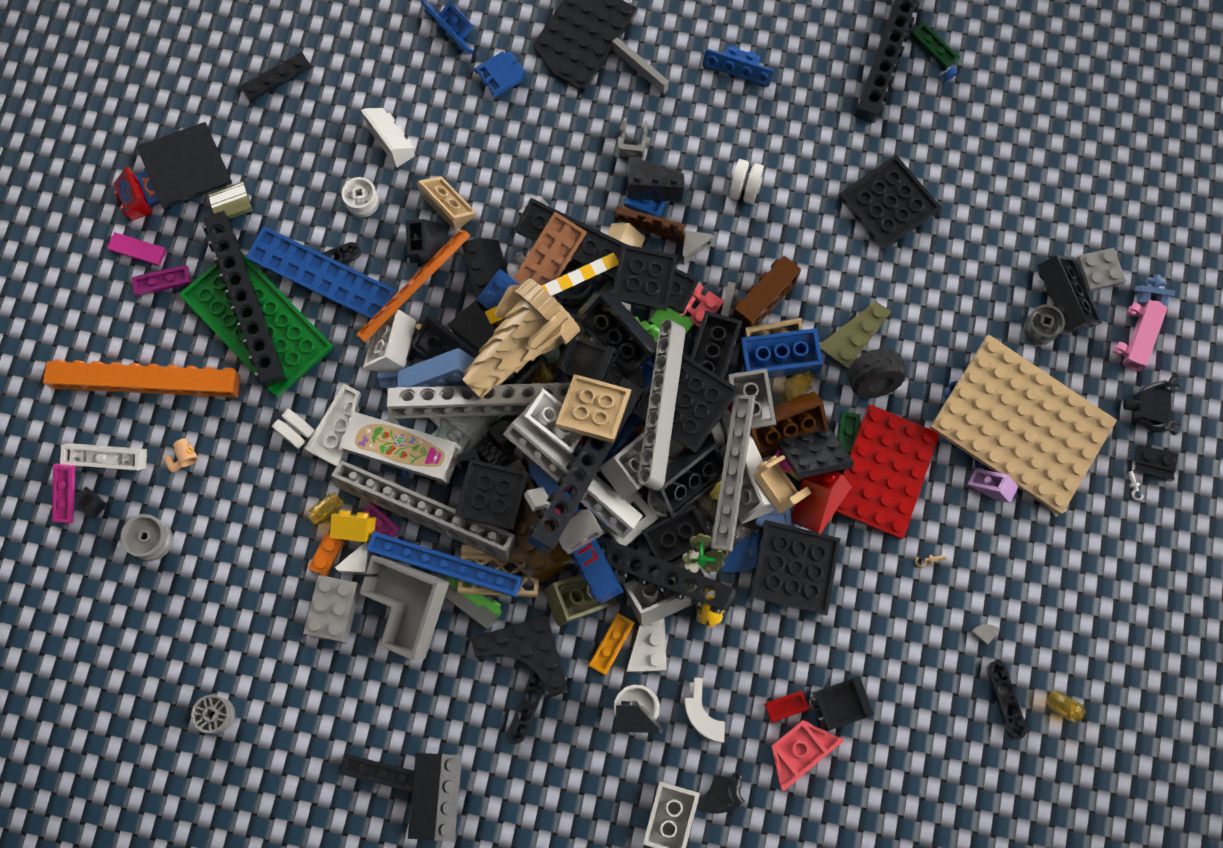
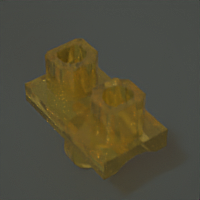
M807 371L803 375L799 374L783 382L785 396L792 400L810 392L813 389L810 384L816 380L815 377Z

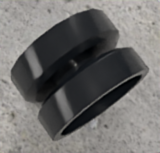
M573 260L569 261L559 277L583 267V265ZM591 277L555 294L554 297L557 302L568 308L583 306L592 296L593 279Z

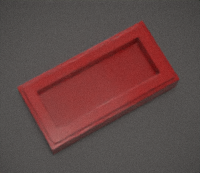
M803 690L764 703L771 723L810 710Z

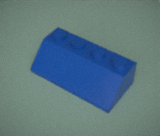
M817 328L741 338L744 372L767 368L768 378L819 372L823 366Z

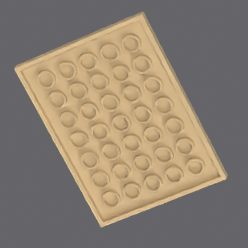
M988 335L936 416L930 429L994 472L1009 475L1018 485L1019 489L1058 515H1061L1117 420Z

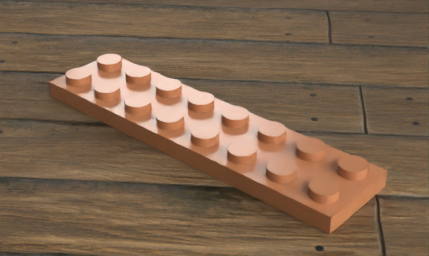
M554 212L513 279L521 284L525 279L530 278L542 286L559 278L587 232L557 212ZM503 320L494 322V324L498 327Z

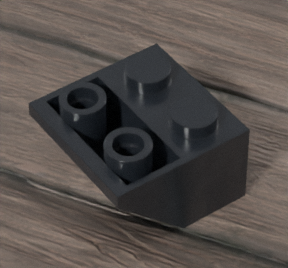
M426 219L405 220L407 256L410 263L428 262L446 244L445 225Z

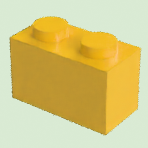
M339 510V513L331 514L329 538L369 542L373 531L375 532L376 517H370L369 513L357 512V515H353L349 510Z

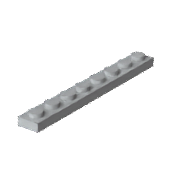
M736 394L734 397L711 549L730 552L733 550L755 397L753 395Z

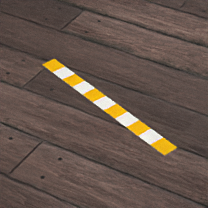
M611 253L542 285V287L551 296L617 266L618 260L615 254ZM498 306L485 312L491 324L503 319L497 318L494 315Z

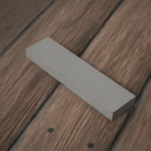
M619 38L613 40V52L660 92L665 94L668 91L669 81Z

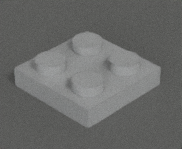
M1114 248L1087 253L1077 257L1088 292L1121 285L1126 282Z

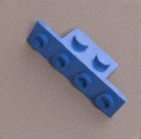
M422 0L420 3L425 7L424 12L436 19L434 21L436 25L447 31L445 34L452 41L455 40L458 43L456 46L462 52L467 51L473 54V49L463 40L475 27L468 18L450 1L438 13L431 4Z
M727 46L724 53L706 48L702 66L767 87L770 86L774 72L773 69L759 65L761 56L754 52L740 50L735 46Z

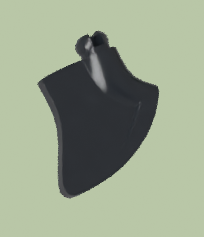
M735 772L732 773L731 778L714 774L710 789L698 801L696 809L706 813L720 814L738 808L745 802L740 794L743 776Z

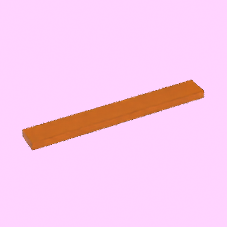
M459 230L356 336L366 342L470 237V234L467 231Z

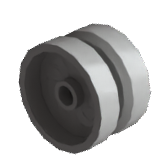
M140 514L128 520L122 528L120 537L122 546L128 553L143 561L151 562L165 556L170 550L173 541L172 532L168 525L148 514Z

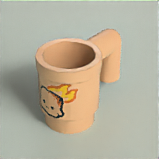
M186 438L180 439L173 444L174 452L178 459L177 462L174 463L171 455L164 457L170 472L190 466L199 460L192 444Z

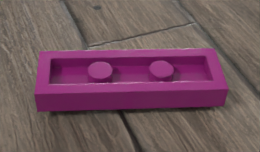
M187 265L131 277L136 297L191 284L190 271Z

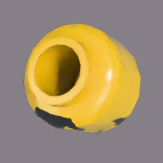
M706 596L707 600L714 598L713 596ZM702 605V607L696 606L697 619L702 625L714 627L722 621L723 612L719 615L709 610L710 607Z

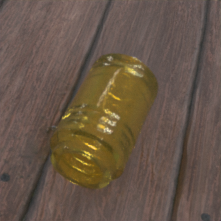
M335 492L329 493L308 510L310 512L308 517L315 525L317 523L322 525L331 517V514L338 512L344 503Z
M1052 690L1045 700L1048 708L1073 723L1076 720L1081 721L1086 711L1083 710V704L1059 690Z

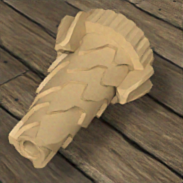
M525 279L520 285H510L502 297L497 311L494 313L497 318H505V320L496 328L493 337L480 348V354L466 369L462 381L482 399L494 386L504 382L514 371L517 373L529 360L533 361L537 356L554 350L562 343L566 345L580 331V328L556 299L533 279Z

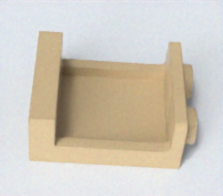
M775 455L768 461L763 462L757 467L758 471L753 474L779 514L811 494L808 487L798 492L779 463L786 458L784 455L779 458Z

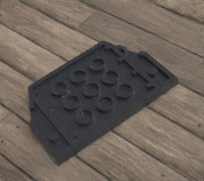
M562 0L533 43V48L541 56L542 61L549 67L555 78L585 93L613 51V40L622 37L637 14L638 8L623 0Z

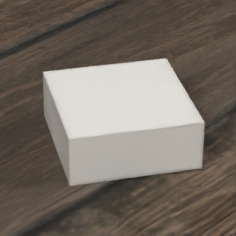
M543 487L527 490L524 494L532 511L541 510L543 507L547 508L549 504L547 501L548 495Z

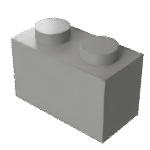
M589 509L578 511L575 517L570 519L559 542L563 550L570 554L604 533L594 514Z

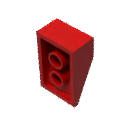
M835 471L802 479L799 491L808 487L811 494L794 505L791 515L792 523L818 534L822 533L852 488L846 478Z

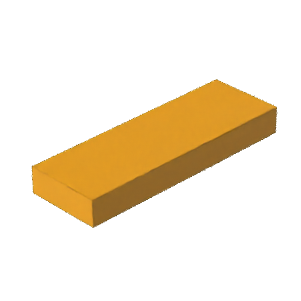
M617 613L588 666L606 676L635 622Z

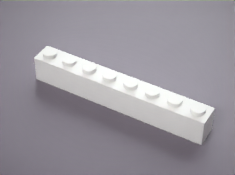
M523 412L503 434L556 481L559 480L562 474L566 475L568 472L566 466L571 458H576L524 419ZM573 475V479L579 482V478ZM597 475L593 478L580 501L622 539L630 533L643 516L626 500H622L618 493Z

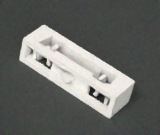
M74 443L61 445L60 464L127 470L146 468L147 449Z

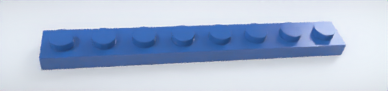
M374 531L366 549L370 553L517 598L523 581L522 577Z

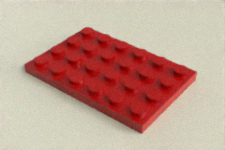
M869 404L849 454L854 461V467L844 469L842 473L852 488L835 513L900 540L904 539L940 435L929 428Z

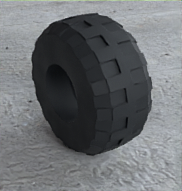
M888 348L871 350L853 360L847 372V378L852 391L866 399L885 396L897 390L907 376V369L901 355Z

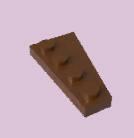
M617 206L614 211L615 220L630 223L636 228L681 245L684 242L686 224L634 211L624 206Z

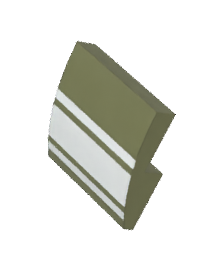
M243 181L208 193L214 214L224 210L229 219L253 211Z

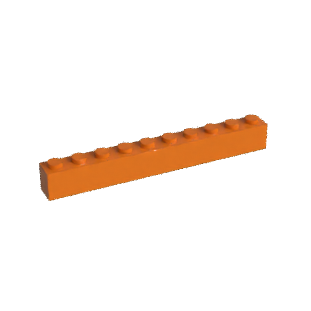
M55 359L54 362L47 361L43 383L51 389L238 398L241 376L233 368L217 370L214 367L198 369L195 366L179 368L176 365L160 367L157 364L141 366L137 363L123 365L118 362L104 364L99 361L85 363L80 360H74L72 363Z

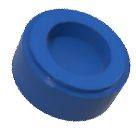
M954 66L951 67L940 77V80L943 83L949 82L956 76L958 70Z

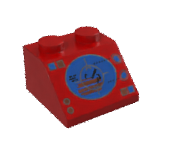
M129 167L124 168L114 182L116 187L114 193L118 201L122 202L120 208L124 216H129L132 221H135L153 213L148 204L137 177Z

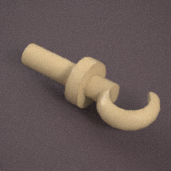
M929 555V558H925L924 565L917 563L919 558L917 557L915 564L923 568L927 563L933 565L936 561L946 560V555L935 557Z

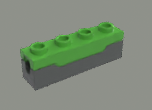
M430 572V575L449 582L445 598L487 631L490 630L498 617L503 613L500 609L501 604L495 599L488 600L481 594H460L457 591L459 580ZM463 582L464 588H471L469 583Z

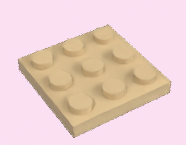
M574 374L557 418L556 428L614 443L631 394V389Z

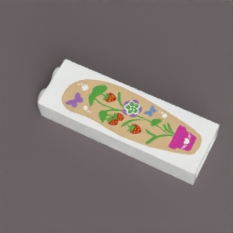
M354 412L349 419L348 428L341 438L340 448L348 453L449 484L457 463V455L462 450V447L456 442Z

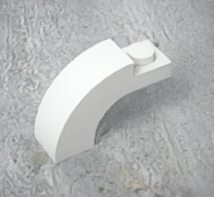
M694 678L693 682L689 684V695H693V697L684 699L688 720L693 728L706 739L717 743H724L725 721L714 720L706 714L702 706L703 678Z

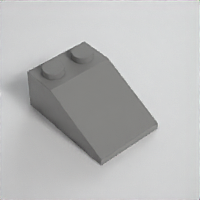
M767 368L729 374V383L739 388L737 395H753L755 397L751 429L776 425Z

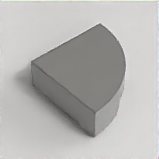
M984 624L974 628L971 633L988 645L1000 629L994 625Z

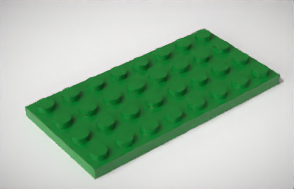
M242 253L287 377L286 381L268 387L279 398L330 353L334 346ZM214 264L179 295L253 373H256V367L251 365L248 357L251 355L250 350H246L243 339H245L244 333H240L237 326L239 322L238 316L235 317L231 309L233 302L232 300L229 301L225 292L228 289L227 285L221 281L219 275L222 273L221 268H217L216 264ZM231 264L228 269L233 268L235 264ZM237 280L234 285L239 284L241 280ZM246 296L240 298L239 301H244ZM248 313L245 318H249L252 313ZM254 329L251 334H256L258 329ZM264 345L259 346L257 348V351H261L264 348ZM266 362L263 368H267L270 362Z

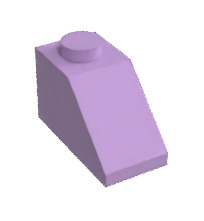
M978 468L975 469L967 484L969 487L994 500L1011 503L1018 489V485L1009 475Z

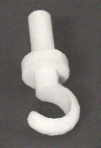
M1133 471L1128 472L1131 480L1129 486L1130 488L1133 487L1131 495L1134 500L1140 501L1143 495L1140 498L1135 497V492L1139 491L1138 486L1140 483L1136 482Z

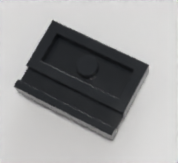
M1138 445L1133 473L1172 482L1175 480L1174 473L1176 472L1178 453Z

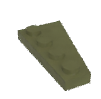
M875 301L820 344L821 352L848 370L850 364L862 352L891 311Z

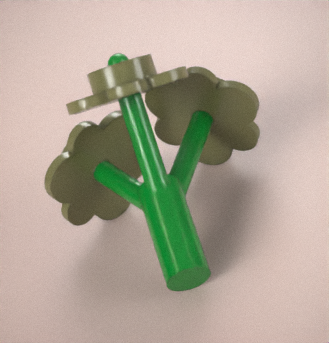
M698 534L690 538L691 548H696L699 552L689 550L688 553L683 554L682 560L684 568L694 573L698 571V568L705 565L710 567L712 572H717L719 567L724 566L725 554L712 549L711 552H706L704 555L706 547H711L712 538L708 535Z

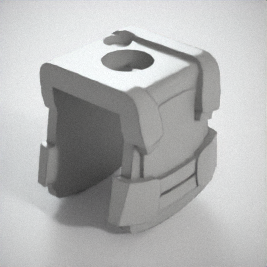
M624 118L621 121V133L618 138V155L627 158L628 155L642 160L645 155V148H649L650 137H647V121L644 122L641 146L624 144L627 129V118Z

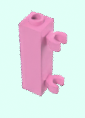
M1149 300L1143 307L1134 302L1132 306H1129L1127 314L1138 316L1139 318L1129 346L1123 342H1118V345L1114 347L1113 353L1125 356L1122 365L1139 372L1147 366L1166 314L1167 306L1154 300Z

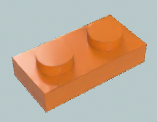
M327 533L308 567L309 570L322 576H328L345 543L341 539L329 538L330 535Z

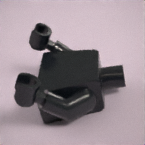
M1172 376L1168 382L1163 380L1141 388L1134 395V399L1124 400L1123 409L1133 411V421L1138 422L1140 426L1150 433H1166L1169 431L1170 434L1177 435L1179 431L1176 429L1172 430V428L1180 427V424L1177 421H1171L1172 390L1169 387L1179 389L1181 384L1173 385V381L1180 380V377Z

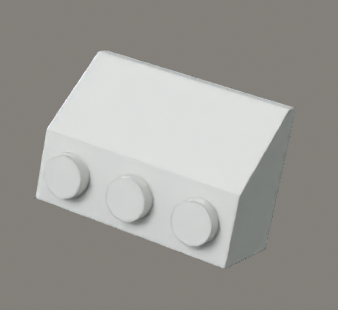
M366 108L361 110L367 128L396 167H399L415 156L413 143L410 139H405L404 131L400 126L396 127L394 124L395 120L390 113H386L383 108Z
M397 310L371 336L363 368L380 372H396L403 369L407 363L408 351L411 348L410 343L415 332L416 320L401 310Z

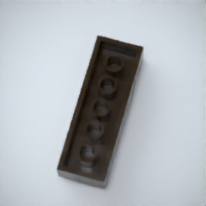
M521 459L506 466L507 468L530 472L528 466ZM528 474L514 531L512 532L533 576L540 582H543L574 564V561L571 557L572 554H568L563 550L559 540L548 555L527 543L530 537L527 533L533 524L537 525L540 519L537 516L541 511H532L524 496L527 490L538 488L536 482L534 483ZM544 524V528L551 532V527Z

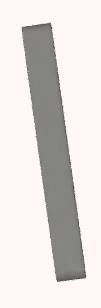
M670 319L663 321L659 329L638 473V482L653 490H660L665 482L685 339V328Z

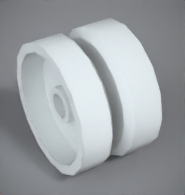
M739 159L728 198L739 200L742 190H744V202L753 205L762 183L764 165L755 163L749 174L747 173L749 162Z
M643 685L625 687L618 693L614 701L615 716L616 705H621V701H638V704L644 706L656 720L659 716L660 703L658 697L651 689Z

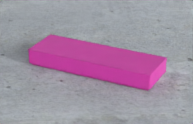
M115 232L107 247L111 252L156 266L161 265L167 251L164 247Z
M54 464L52 522L72 524L74 522L75 465Z

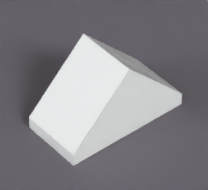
M365 542L335 567L336 570L341 574L369 575L366 573L371 558V553L366 550L368 543Z

